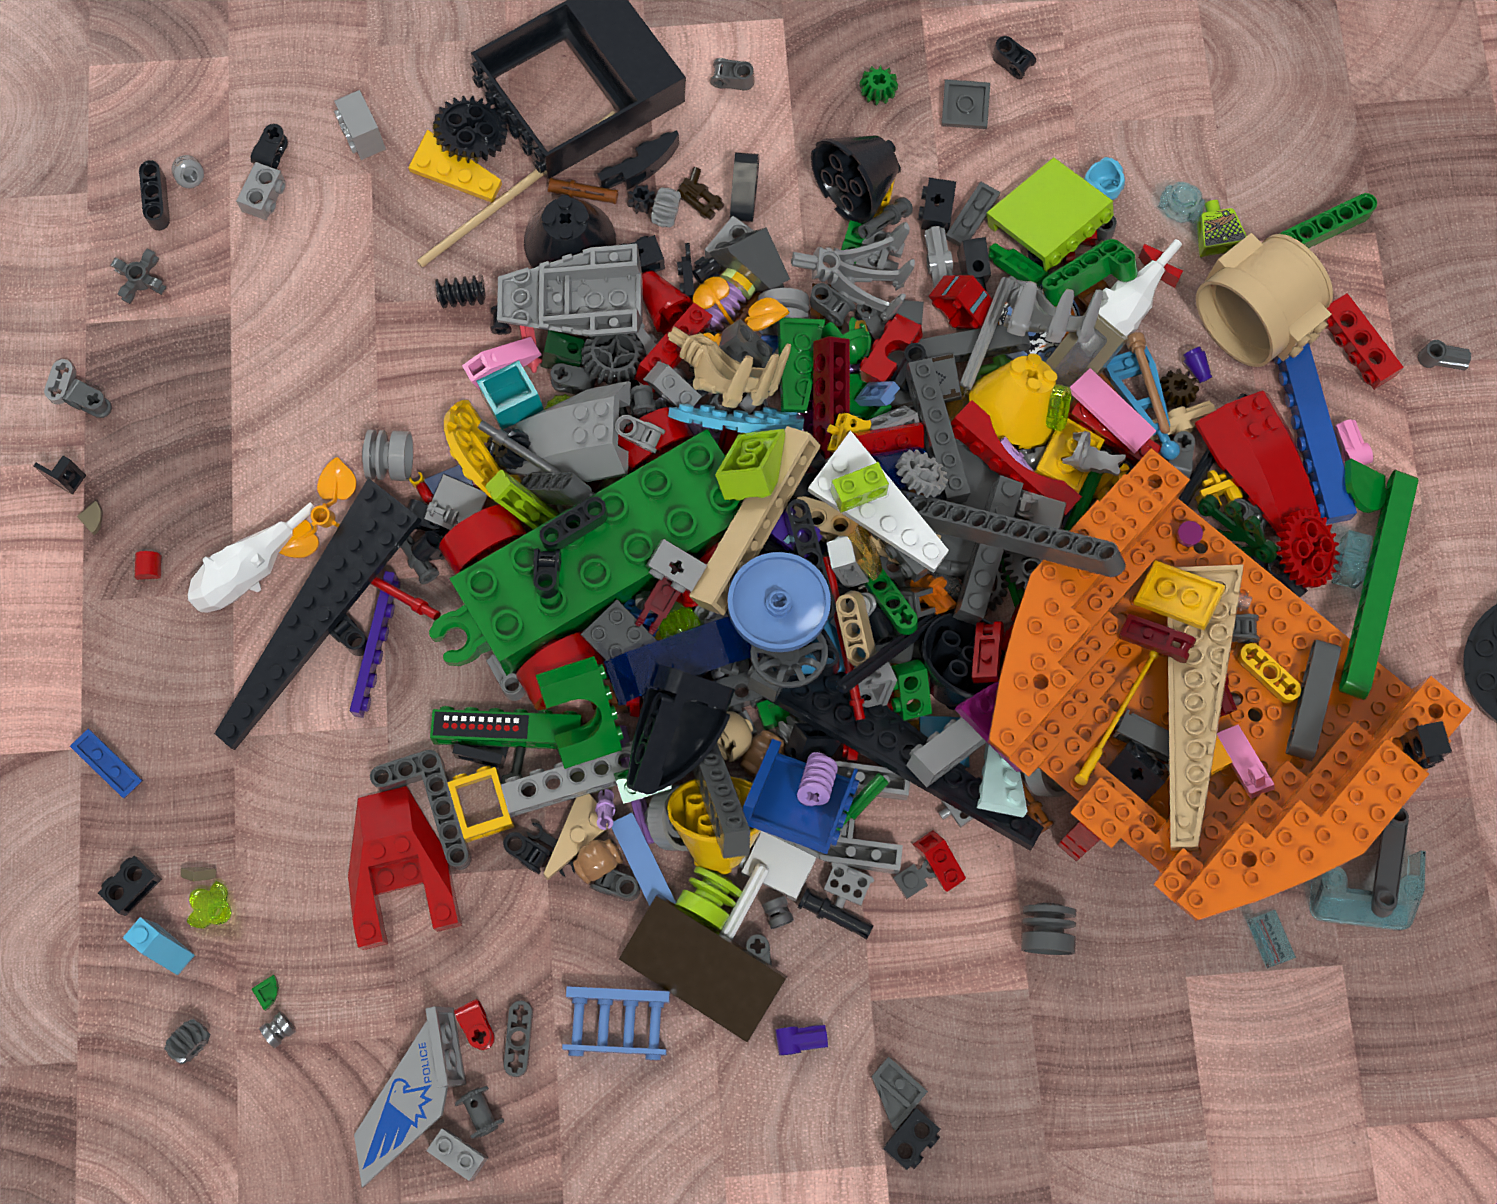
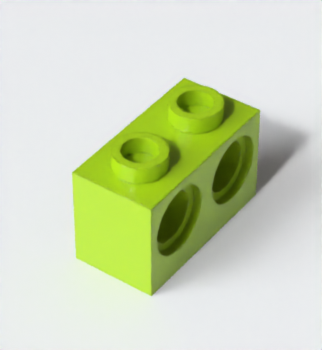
M879 462L832 480L830 492L840 513L887 495L889 483Z

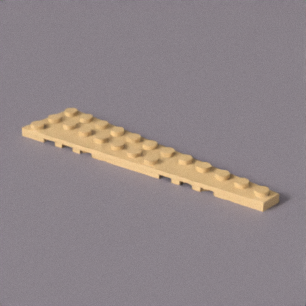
M1243 565L1176 567L1225 585V591L1205 630L1168 617L1169 628L1189 634L1196 639L1194 647L1190 648L1188 652L1190 656L1186 663L1177 662L1168 656L1171 851H1180L1182 848L1186 851L1199 849L1244 570ZM1174 641L1172 646L1179 648L1181 644Z

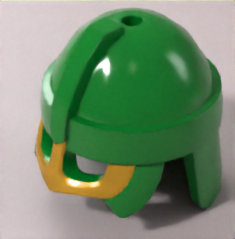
M852 317L849 322V332L842 334L832 322L827 323L822 329L821 338L831 336L850 339V365L861 363L865 357L868 358L871 354L872 339L865 320H856Z

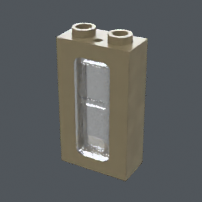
M1098 314L1095 324V334L1088 343L1077 342L1076 332H1069L1045 362L1057 374L1058 402L1065 407L1067 405L1070 406L1075 398L1068 391L1069 387L1090 368L1099 376L1129 340L1128 337L1100 314Z

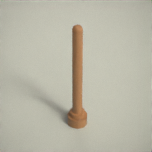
M1141 332L1132 333L1127 336L1129 338L1126 342L1127 347L1136 355L1160 430L1163 434H1167L1170 432V426L1144 352L1146 348L1144 334Z

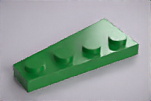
M782 318L777 321L779 356L786 344H791V351L780 381L781 412L805 413L807 410L813 383V341L822 339L821 334L825 324L823 319Z

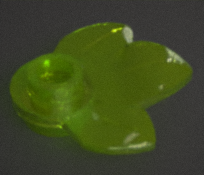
M216 881L211 886L210 891L200 888L193 890L190 893L189 902L194 911L187 918V923L198 929H204L210 924L221 925L226 923L231 917V908L227 903V888L222 883Z

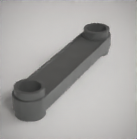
M1404 808L1399 810L1381 832L1371 899V910L1380 918L1390 916L1398 902L1409 814Z

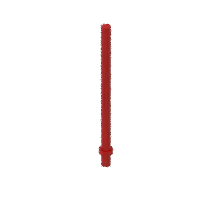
M827 556L823 557L836 605L840 595L836 576L832 570L830 558ZM836 610L834 620L847 674L855 666L847 658ZM856 685L850 690L851 700L849 703L850 706H853L855 720L865 719L863 709L865 701L864 698H861L859 685Z

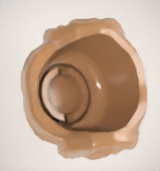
M764 730L759 735L754 736L750 748L742 756L740 767L751 777H756L772 739L782 742L779 753L785 755V742L772 732Z
M593 839L588 845L580 848L573 866L579 878L586 884H590L592 881L598 880L612 871L617 864L623 863V859L621 858V851L613 843L612 839L606 841Z

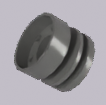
M1037 903L1023 906L1022 913L1034 916V918L1022 919V924L1033 927V931L1022 933L1021 951L1045 955L1075 954L1076 937L1064 933V929L1076 927V922L1065 920V918L1076 917V909L1056 903Z

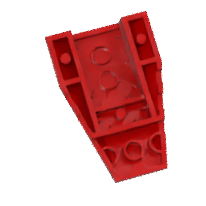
M1264 390L1229 402L1194 423L1218 466L1223 471L1226 469L1233 477L1232 482L1237 487L1241 486L1250 496L1248 500L1253 506L1257 505L1264 512L1262 516L1276 532H1282L1279 525L1285 523L1284 517L1290 516L1289 513L1302 509H1313L1314 513L1319 512L1293 434L1272 398Z

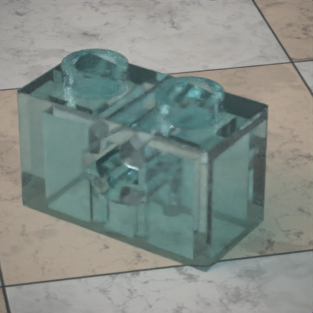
M1349 530L1341 538L1338 551L1340 555L1337 556L1339 563L1335 565L1337 572L1333 574L1332 583L1356 589L1364 582L1373 536Z

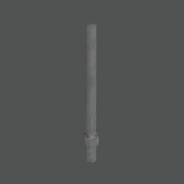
M483 420L477 428L492 437L493 442L499 446L504 445L542 471L562 472L509 438V434L502 429L497 430ZM591 491L589 497H591L595 493Z

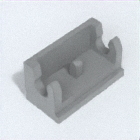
M889 662L858 684L860 695L867 694L871 697V700H865L863 707H872L880 704L882 706L887 705L897 682Z

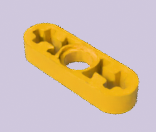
M1249 643L1239 651L1238 660L1240 664L1280 701L1291 703L1300 696L1301 686L1299 682L1260 646ZM1253 651L1255 653L1254 659L1248 660L1246 658L1247 652ZM1261 660H1264L1265 662L1257 669L1255 666ZM1265 667L1273 668L1276 672L1275 679H1267L1263 675V669ZM1282 677L1284 680L1276 687L1274 684ZM1291 686L1293 688L1291 693L1288 695L1284 694L1285 687Z

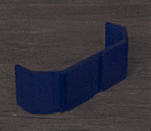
M728 616L622 653L603 661L617 703L620 706L626 705V702L644 695L648 688L659 689L654 687L653 683L660 664L697 676L724 665L751 658L752 644L740 636Z

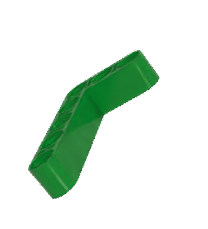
M1370 193L1358 195L1280 234L1290 236L1303 243L1306 247L1311 248L1367 221L1377 207V199ZM1300 234H1304L1308 238H1303Z

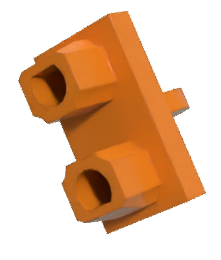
M927 574L915 583L911 580L909 584L911 587L933 588V593L919 597L920 603L926 602L929 607H935L936 614L943 616L946 611L954 609L957 604L944 589L947 580L942 576L935 579L932 575Z

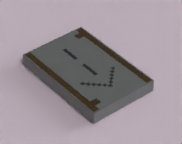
M954 353L932 357L944 402L962 400ZM898 390L895 394V399L890 403L891 409L894 410L905 405L913 410L914 405L910 391L906 393Z

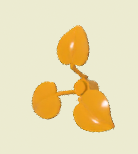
M711 277L705 280L694 292L693 302L704 310L711 308L716 303L729 324L734 323L719 301L729 294L730 288L727 281L721 277ZM763 298L750 307L748 311L750 317L745 319V324L753 331H760L781 320L790 312L776 299ZM711 333L703 334L716 342L718 346L720 345L722 334L717 333L715 336Z
M335 457L326 465L317 483L320 497L325 500L332 499V501L312 509L310 515L312 523L310 524L307 520H303L293 529V536L281 549L280 554L291 558L308 557L319 546V539L314 534L318 530V525L323 528H328L332 525L337 528L340 524L335 521L334 512L328 508L337 502V498L340 500L350 498L356 490L357 481L354 473L338 457Z

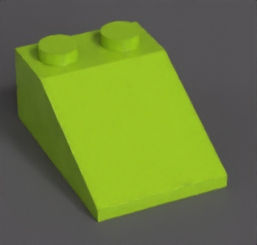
M784 429L738 434L715 474L724 500H742L749 497L764 498L772 494L779 479L785 439Z

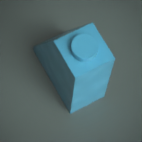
M141 917L123 936L141 954L176 975H179L195 956L159 924Z

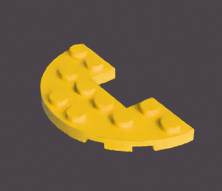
M462 400L455 403L446 412L444 417V432L450 447V454L462 467L464 476L472 480L485 494L493 499L485 486L501 469L484 445V443L488 442L490 436L477 428L482 421L469 400ZM510 475L519 483L521 482L518 475Z

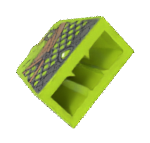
M1210 200L1205 203L1206 212L1200 215L1197 222L1199 256L1205 257L1227 253L1247 237L1233 208L1221 210L1218 200Z

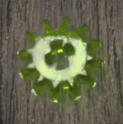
M681 607L676 611L673 609L666 619L663 618L658 627L659 634L668 646L675 645L679 647L681 644L693 641L694 637L700 634V629L702 628L701 621L691 608L685 609Z

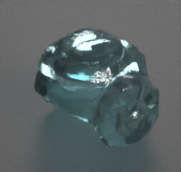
M1181 181L1176 182L1174 185H1168L1161 194L1158 208L1165 212L1167 218L1174 219L1179 223L1190 222L1194 224L1202 214L1206 201L1202 199V192L1198 187Z

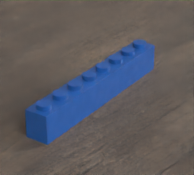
M1307 343L1295 358L1290 356L1285 361H1282L1276 356L1273 360L1279 367V382L1281 386H1284L1286 392L1285 403L1291 410V425L1294 430L1296 429L1298 435L1297 447L1303 453V466L1306 474L1309 475L1310 485L1321 518H1327V525L1349 521L1357 514V510L1351 493L1347 494L1344 464L1311 348Z

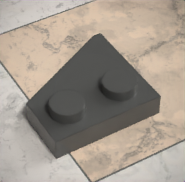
M887 1057L871 1076L890 1124L894 1130H897L928 1091L890 1057Z

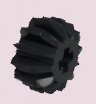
M515 428L503 430L509 434V438L529 449L531 442L528 441L529 437L527 434ZM493 445L495 447L493 452L495 463L506 469L516 470L518 467L521 468L523 466V461H527L504 445Z

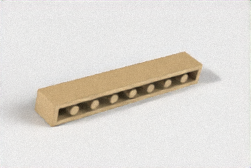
M786 427L778 483L770 496L764 498L749 497L743 500L740 509L731 521L710 561L706 564L707 567L689 595L701 608L722 616L726 613L728 609L729 587L734 576L743 565L758 557L820 448V444L810 433Z

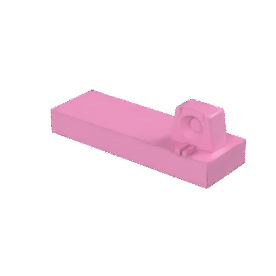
M1236 725L1217 733L1232 760L1230 765L1250 799L1257 797L1261 793L1274 790L1272 779L1269 777L1240 726Z

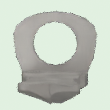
M1088 431L1073 433V439L1079 442L1073 455L1062 460L1063 464L1071 465L1081 472L1090 473L1092 471L1100 474L1104 472L1115 476L1120 474L1119 465L1125 461V455H1110L1108 452L1099 451L1098 448L1090 446L1091 437Z

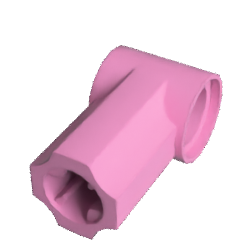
M1349 419L1334 427L1342 447L1341 457L1344 466L1345 461L1353 459L1363 465L1373 462L1372 449L1368 443H1364L1355 420Z

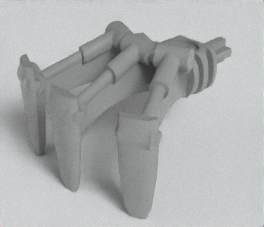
M903 222L888 234L884 240L855 249L840 250L834 248L832 250L828 247L825 249L818 247L813 255L793 252L791 264L794 267L811 269L812 279L818 278L822 282L827 280L832 288L841 295L848 297L852 302L859 305L864 304L881 311L882 323H886L893 319L904 302L906 294H900L890 303L863 291L855 285V282L893 281L892 286L895 287L896 291L904 287V283L914 269L915 260H909L900 269L894 271L861 268L855 266L854 262L888 247L893 254L898 252L908 236L910 228L907 222ZM823 262L828 263L831 268H827Z
M1009 276V279L1013 281V285L1006 302L1012 308L1011 316L1006 315L1003 324L1004 327H1008V333L1025 336L1026 332H1046L1045 340L1054 343H1061L1066 332H1076L1077 342L1088 343L1090 338L1094 336V328L1103 297L1102 290H1096L1093 294L1085 316L1070 315L1074 299L1073 290L1066 289L1057 307H1055L1047 300L1035 282L1020 281L1013 276Z

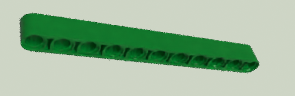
M1393 470L1387 482L1386 500L1380 511L1339 684L1340 692L1362 700L1367 698L1372 687L1419 481L1417 477L1398 470Z

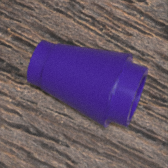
M1201 347L1194 348L1183 354L1185 359L1183 362L1195 378L1198 379L1199 383L1212 378L1206 353L1202 351Z

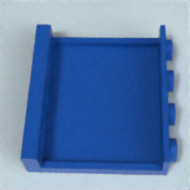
M772 739L742 809L749 827L828 854L830 846H836L841 831H838L837 827L842 829L847 814L843 813V811L849 812L853 797L849 796V794L855 795L859 780H856L855 777L858 769L854 768L851 779L836 774L827 803L806 806L800 803L797 797L806 763L780 754L779 749L782 742Z

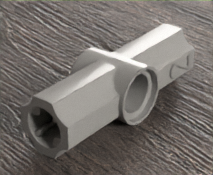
M939 226L931 227L925 230L924 233L927 247V269L932 277L933 289L944 275H952L953 271L951 251H948L945 229Z

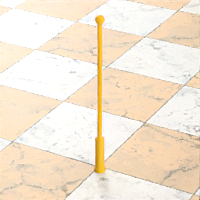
M1152 650L1149 652V659L1098 747L1093 748L1081 771L1075 776V781L1078 784H1087L1089 776L1103 754L1102 748L1153 660L1158 658V652Z

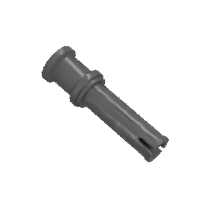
M900 197L895 200L894 204L884 207L881 214L859 226L858 232L860 237L869 239L889 224L896 225L901 221L902 217L910 216L913 212L911 202L905 197Z
M409 536L401 545V549L409 559L408 566L415 570L422 585L430 583L439 575V571L433 568L429 561L422 562L414 557L411 547L415 542Z

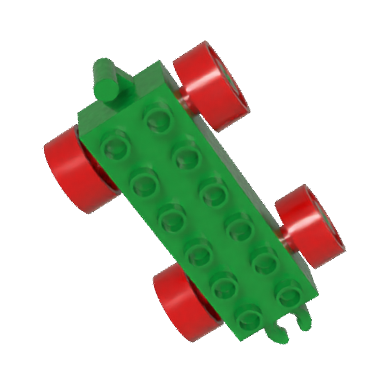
M665 407L639 418L641 421L649 422L666 431L664 435H661L656 445V454L627 441L618 434V446L629 452L628 475L623 476L622 479L591 496L599 497L605 502L608 513L607 520L601 526L561 549L558 593L550 599L540 597L534 586V549L539 548L540 551H547L543 547L540 530L544 525L560 515L527 533L520 520L499 504L476 512L453 527L441 540L439 549L455 574L449 579L464 605L456 611H450L441 615L434 621L429 630V636L434 642H440L450 630L461 629L467 635V642L458 650L446 651L443 655L445 663L448 666H463L476 660L481 654L492 651L506 676L519 669L516 677L536 710L546 709L536 679L537 674L593 656L598 665L603 664L606 672L608 669L607 662L581 636L583 633L581 631L587 629L616 600L624 605L630 599L635 600V596L642 591L648 592L654 588L658 579L649 574L650 568L646 567V564L662 539L707 564L742 505L744 499L724 500L715 474L725 459V455L708 429L695 436L687 423L668 417L669 407ZM633 423L624 429V433H630L633 430ZM592 508L589 514L593 516L599 515L602 509ZM571 521L568 524V528L575 529L580 525V522ZM550 534L547 536L546 541L554 542L559 536L557 534ZM676 562V563H674V564H672V565H674V566H676V567L678 568L679 563ZM545 580L540 584V587L548 588L552 585V581Z

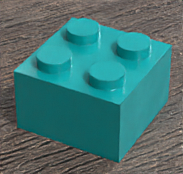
M519 360L476 381L487 406L502 430L544 410L539 394Z

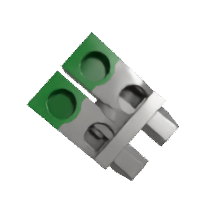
M850 220L841 250L855 249L882 241L890 232L886 233L881 230L869 239H863L858 232L859 226L863 224ZM905 243L894 254L890 252L888 247L870 254L869 257L855 261V266L873 270H897L899 263L887 260L888 255L901 258Z

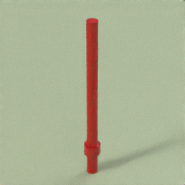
M377 576L371 582V585L410 606L411 610L419 615L424 614L435 621L441 616V613L430 607L425 600L414 598Z

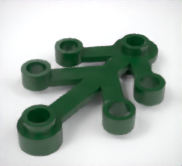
M1206 495L1199 501L1197 508L1201 515L1214 517L1230 530L1222 531L1221 529H1216L1230 541L1246 542L1249 545L1241 546L1240 544H1235L1248 556H1256L1265 563H1271L1276 559L1278 548L1274 542L1265 539L1260 527V520L1256 516L1251 515L1244 521L1241 506L1238 502L1231 500L1224 507L1225 513L1233 517L1234 521H1232L1219 511L1220 503L1213 495Z

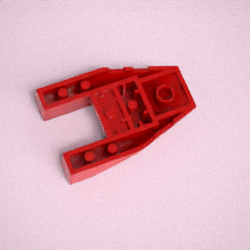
M405 786L358 798L348 872L352 920L357 947L364 951L388 945L378 895L424 884L433 929L439 932L462 926L450 865L445 858L442 844L408 787Z

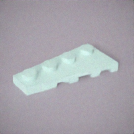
M986 742L984 752L985 764L981 774L983 779L979 789L980 799L978 800L977 808L1024 817L1028 810L1020 772H1016Z

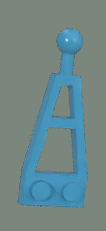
M1146 346L1144 352L1170 426L1157 367ZM1129 351L1116 355L1104 369L1109 381L1118 394L1156 430L1153 435H1158L1162 443L1161 455L1168 460L1175 459L1180 453L1178 443L1171 441L1168 433L1163 434L1159 424H1154L1144 411L1153 407L1150 397L1137 401L1122 382L1124 379L1142 374L1135 353Z

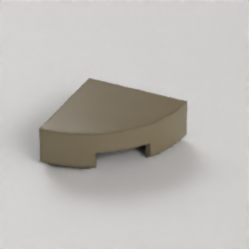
M95 501L77 517L93 535H96L101 528L103 511L101 506Z
M207 867L181 868V877L193 882L216 878V869Z

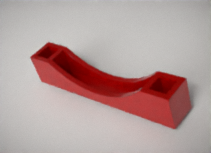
M973 400L952 420L951 426L954 437L965 444L974 455L982 459L992 471L1024 483L1022 490L1065 502L1064 516L1082 497L1065 481L1039 475L1016 461L998 439L990 415Z

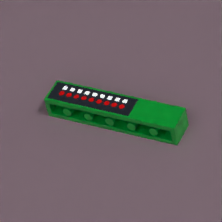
M442 706L440 709H433L430 739L434 745L459 744L557 749L554 736L583 726L582 716L577 715L578 713L574 711L553 714L549 710L528 713L524 709L504 712V710L499 708L479 711L478 708L474 707L455 710L453 707Z

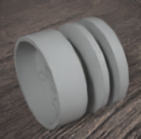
M367 430L362 449L363 470L366 479L373 480L377 475L378 480H384L387 470H389L392 481H409L413 467V439L410 431H393L390 441H388L385 430H380L378 434L376 430Z

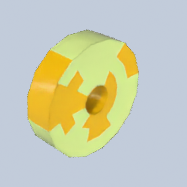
M727 268L720 277L735 285L742 292L746 300H749L755 293L753 284L738 271Z

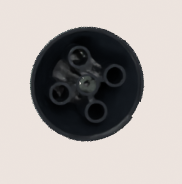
M877 135L820 140L815 144V149L811 151L812 171L819 189L825 199L830 197L837 206L834 210L849 222L851 220L861 224L867 223L874 217L896 175L901 172V167L894 153L896 151L895 145L891 140L885 141Z
M568 195L560 196L539 210L529 222L524 236V249L532 268L538 267L540 263L546 261L551 263L560 260L562 256L568 254L573 256L582 253L587 248L616 245L615 230L608 216L597 206L586 201L571 198Z
M954 613L943 615L933 621L925 632L922 642L924 666L928 672L930 694L938 702L946 705L951 710H955L957 705L995 683H973L972 667L976 626L953 618ZM984 618L980 621L986 624H993ZM1001 650V660H1000L999 678H1000V674H1001V671H1002V667H1003V663H1004V659H1005V655H1006V653H1005L1004 651H1002V650Z

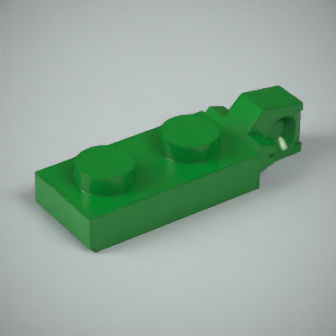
M997 243L989 247V259L1017 280L1032 281L1038 287L1043 279L1049 275V272H1046L1043 267L1014 248L1006 250Z

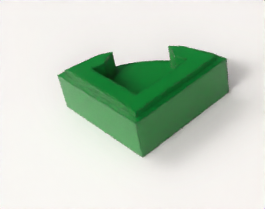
M276 975L270 976L252 988L264 1011H267L277 999L279 984Z

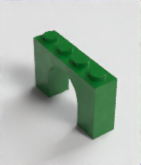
M594 656L536 675L546 709L577 699L588 700L596 704L595 714L588 723L554 736L564 769L622 750L620 740L624 739L620 726H615L614 723L618 716L614 705L610 706L608 701L613 699L609 686H604L603 683L607 676L603 664L598 665Z

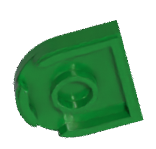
M1353 459L1345 461L1347 494L1351 493L1356 502L1354 504L1355 507L1364 513H1371L1381 509L1386 500L1385 475Z

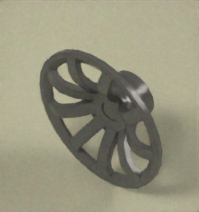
M820 633L816 637L819 643H813L803 649L799 648L788 652H771L752 645V664L759 676L772 685L782 688L801 687L815 680L826 666L828 658L826 640L822 633ZM822 650L820 662L805 656L812 651ZM757 653L768 654L774 659L760 665ZM802 665H810L816 668V670L805 678L801 668ZM777 666L779 670L777 679L770 677L764 671L770 667ZM796 674L799 680L783 682L785 675L791 676Z

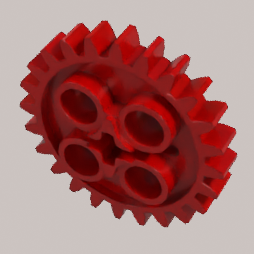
M1313 509L1289 513L1290 516L1284 517L1285 523L1279 525L1282 532H1277V535L1281 538V541L1276 542V545L1281 547L1277 555H1282L1283 557L1279 563L1286 565L1284 573L1290 572L1289 579L1296 580V585H1303V588H1315L1326 585L1327 580L1333 579L1331 574L1337 572L1334 565H1338L1339 562L1335 559V556L1340 555L1335 550L1339 543L1333 540L1336 533L1330 532L1332 524L1326 525L1327 518H1320V512L1314 513Z

